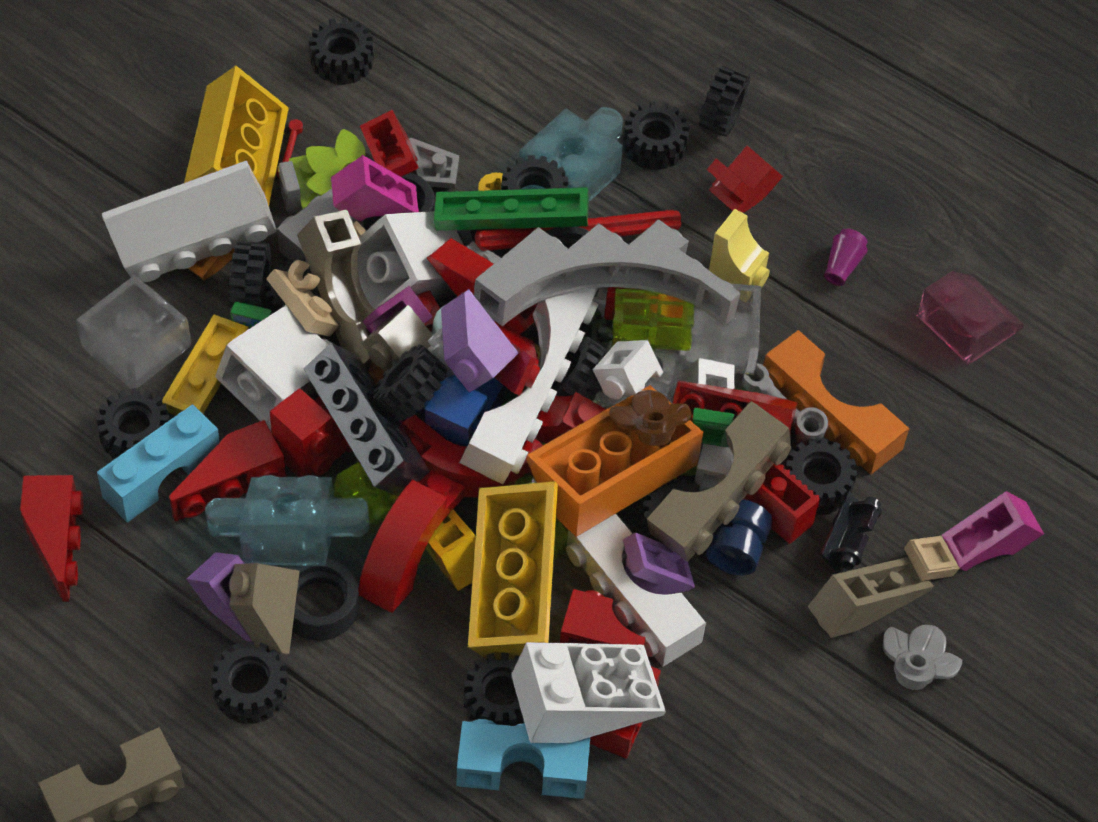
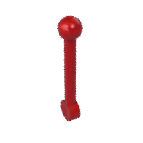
M298 119L289 122L290 136L282 163L288 162L289 158H291L297 135L303 131V123ZM277 168V170H276V176L279 178V173H278V168Z

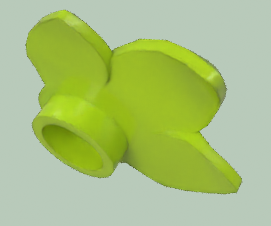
M342 129L337 137L335 148L325 146L307 147V162L315 173L307 182V188L319 196L332 189L331 177L360 156H365L366 151L363 143L353 133Z

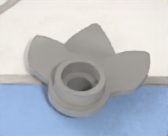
M921 625L915 628L910 635L894 627H889L884 634L883 651L895 662L894 671L896 679L902 686L908 689H923L933 679H950L960 671L962 659L945 652L946 636L936 626Z

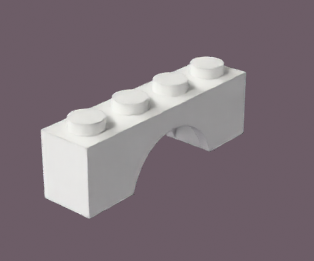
M616 514L577 537L568 530L566 552L569 559L576 567L581 566L590 576V583L595 591L613 599V608L618 620L624 626H630L636 634L646 637L644 647L649 657L654 656L661 666L664 667L702 643L706 622L682 593L668 595L651 593L637 586L628 577L623 567V562L627 557L623 540L632 533Z

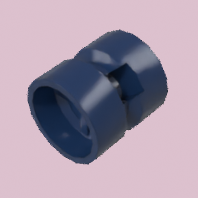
M742 499L738 504L740 507L735 517L726 525L721 523L717 530L714 531L713 540L708 546L706 555L708 560L720 570L733 575L744 576L756 571L763 550L761 543H766L773 519L764 507Z

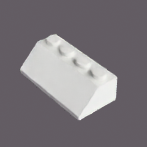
M247 161L102 213L103 220L121 262L135 284L153 281L159 278L161 274L174 269L189 268L196 261L210 256L225 255L235 247V244L237 245V241L257 243L266 239L268 235L277 232L266 196Z

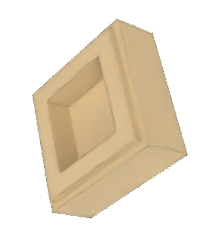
M942 536L913 539L904 547L921 581L951 577L959 570V566Z

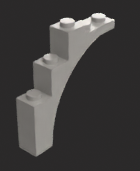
M659 219L630 244L624 242L618 234L610 232L598 223L569 249L559 239L550 236L538 227L477 277L474 288L475 298L490 317L501 326L525 309L553 296L575 290L601 287L636 288L673 296L696 305L719 323L726 326L735 317L741 293L734 289L729 282L720 279L703 267L698 260L689 257L686 254L689 240Z

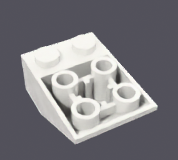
M526 642L511 674L530 743H572L664 716L666 712L644 645Z

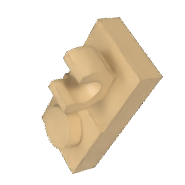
M296 260L291 264L288 272L274 269L266 279L307 332L330 337L340 325L330 314L332 309L328 303L320 297L314 296L310 291L318 285L320 278L317 275L308 273L303 279V273L310 265L307 262Z

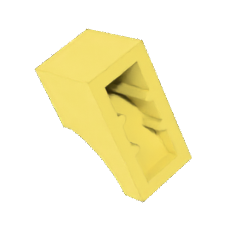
M734 209L715 233L709 271L720 279L729 282L734 289L741 293L740 297L746 300L754 288L759 290L763 287L769 276L770 270L766 268L769 252L763 250L751 235L747 222L748 216Z

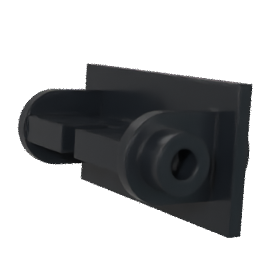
M847 491L820 552L821 557L837 574L852 570L861 563V556L869 540L865 532L873 530L877 518L882 513L881 503L878 499L867 497L864 501H858L850 491Z

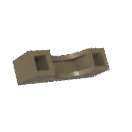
M348 210L315 216L297 234L298 240L310 265L311 273L320 278L317 288L321 298L331 307L332 312L330 314L340 325L335 330L340 346L358 355L366 369L369 370L372 361L369 358L368 351L361 342L371 333L362 321L375 309L366 299L359 280L358 253L361 246L360 240Z
M752 401L726 429L727 444L734 456L732 467L727 476L716 486L701 492H683L673 489L647 518L650 534L687 562L695 553L700 555L708 548L713 540V532L721 523L726 525L735 517L741 500L748 493L753 495L757 492L765 480L764 474L773 464H781L791 450L789 428Z

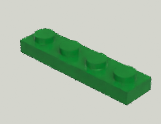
M588 187L436 192L435 229L436 231L588 226Z

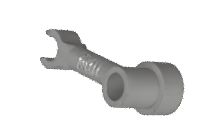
M756 364L755 373L762 379L761 381H752L749 376L743 374L742 384L746 390L787 400L774 386L773 381L769 378L768 370L763 365ZM796 408L792 426L795 428L797 444L802 442L806 446L808 439H815V442L818 443L824 437L828 427V419L823 411L817 408H806L800 412Z

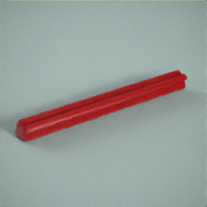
M665 210L589 218L588 226L580 228L590 231L599 223L610 232L616 233L619 236L642 234L658 219L675 230L680 229L682 224L679 211ZM555 227L540 228V229H542L543 231L546 232L547 230L553 229V228H555ZM537 228L478 230L475 233V243L481 251L514 248Z

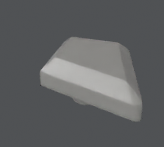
M409 138L418 159L416 162L419 168L415 170L416 175L422 177L431 187L455 189L459 155Z

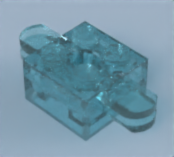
M601 107L585 121L566 108L520 149L519 158L522 157L525 161L528 160V155H534L535 159L538 160L540 156L547 157V162L549 163L555 160L558 162V168L563 167L566 171L565 176H568V188L588 187L590 202L620 174L623 145L617 142V140L622 136L623 118L617 110ZM528 185V186H526V187H524V188H522V189H545V188L542 187V186H538V185Z
M273 475L251 477L246 498H215L205 507L208 532L211 536L240 537L244 564L325 566L331 537H362L370 528L366 501L362 498H334L332 477H316L312 475L303 477H276Z

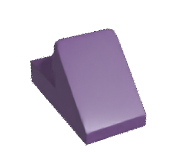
M633 533L623 540L627 554L625 571L637 586L648 592L662 595L690 591L695 588L688 562L666 545L638 533Z

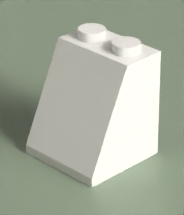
M435 211L385 214L359 237L361 243L358 253L359 280L366 299L374 309H377L408 286L411 287L416 295L430 290L435 300L455 295L453 290L428 261L427 257L450 238L462 245L463 243L456 230L436 231L434 224Z
M285 305L226 345L215 377L260 421L265 420L271 431V409L299 388L308 396L316 391L303 368L331 342L321 339L316 333L307 332L288 306Z

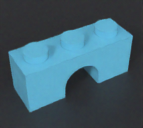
M193 404L97 471L102 497L128 523L159 500L158 488L169 473L181 467L189 475L220 443L218 428Z
M478 719L473 722L462 721L456 786L499 790L500 777L503 770L514 762L524 761L533 764L541 772L543 778L542 795L584 799L590 737L572 743H530L525 723L507 726L497 725L495 722L486 719Z

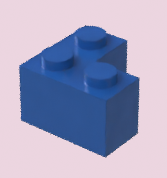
M455 374L446 377L444 381L440 382L442 384L440 389L433 392L434 397L424 403V422L446 440L467 447L484 412L501 407L507 397V387L495 378L469 392Z

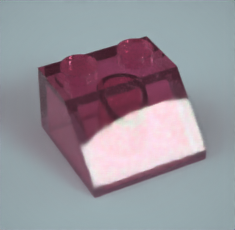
M951 271L924 289L917 316L967 365L1023 329L1024 326L1016 316L972 275Z

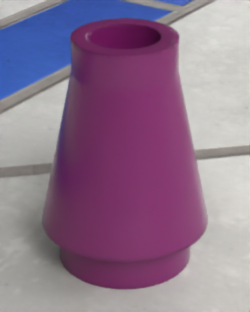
M842 229L839 234L833 237L828 265L824 273V278L829 283L843 286L848 276L867 254L868 249L866 245L868 241L863 234L853 229Z

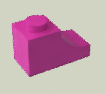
M364 155L331 177L334 207L339 211L348 210L349 215L360 222L365 218L384 216L385 214L419 212L416 186Z
M1006 491L941 536L959 568L967 571L990 558L1006 554L1012 556L1044 535L1027 502Z

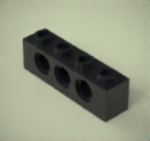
M330 343L303 368L374 487L399 497L412 479L419 482L430 472L400 422L373 398L374 389L378 386L358 355Z

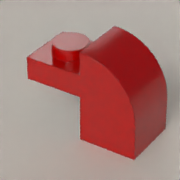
M748 146L742 150L729 167L715 159L707 168V171L716 178L709 191L732 211L736 209L742 213L762 201L783 177Z

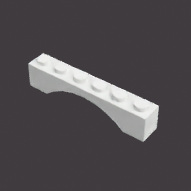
M598 288L575 290L538 302L532 314L538 330L540 345V370L531 389L527 388L520 396L501 407L484 412L459 463L501 484H504L510 471L516 474L519 473L528 454L522 447L526 440L533 443L543 421L537 419V415L540 410L548 412L557 394V391L551 389L554 380L559 383L562 382L571 364V361L565 359L568 351L575 354L584 337L585 332L579 330L582 322L589 325L599 305L592 301Z

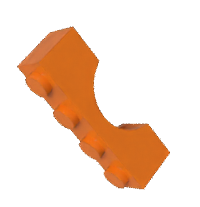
M799 330L765 355L763 366L768 370L769 378L787 400L798 402L797 409L800 412L806 408H817L823 411L828 419V427L824 437L841 444L840 448L842 450L847 449L850 452L849 459H854L857 466H861L870 475L903 450L909 428L881 403L873 406L858 407L845 404L834 398L826 390L820 377L825 353Z

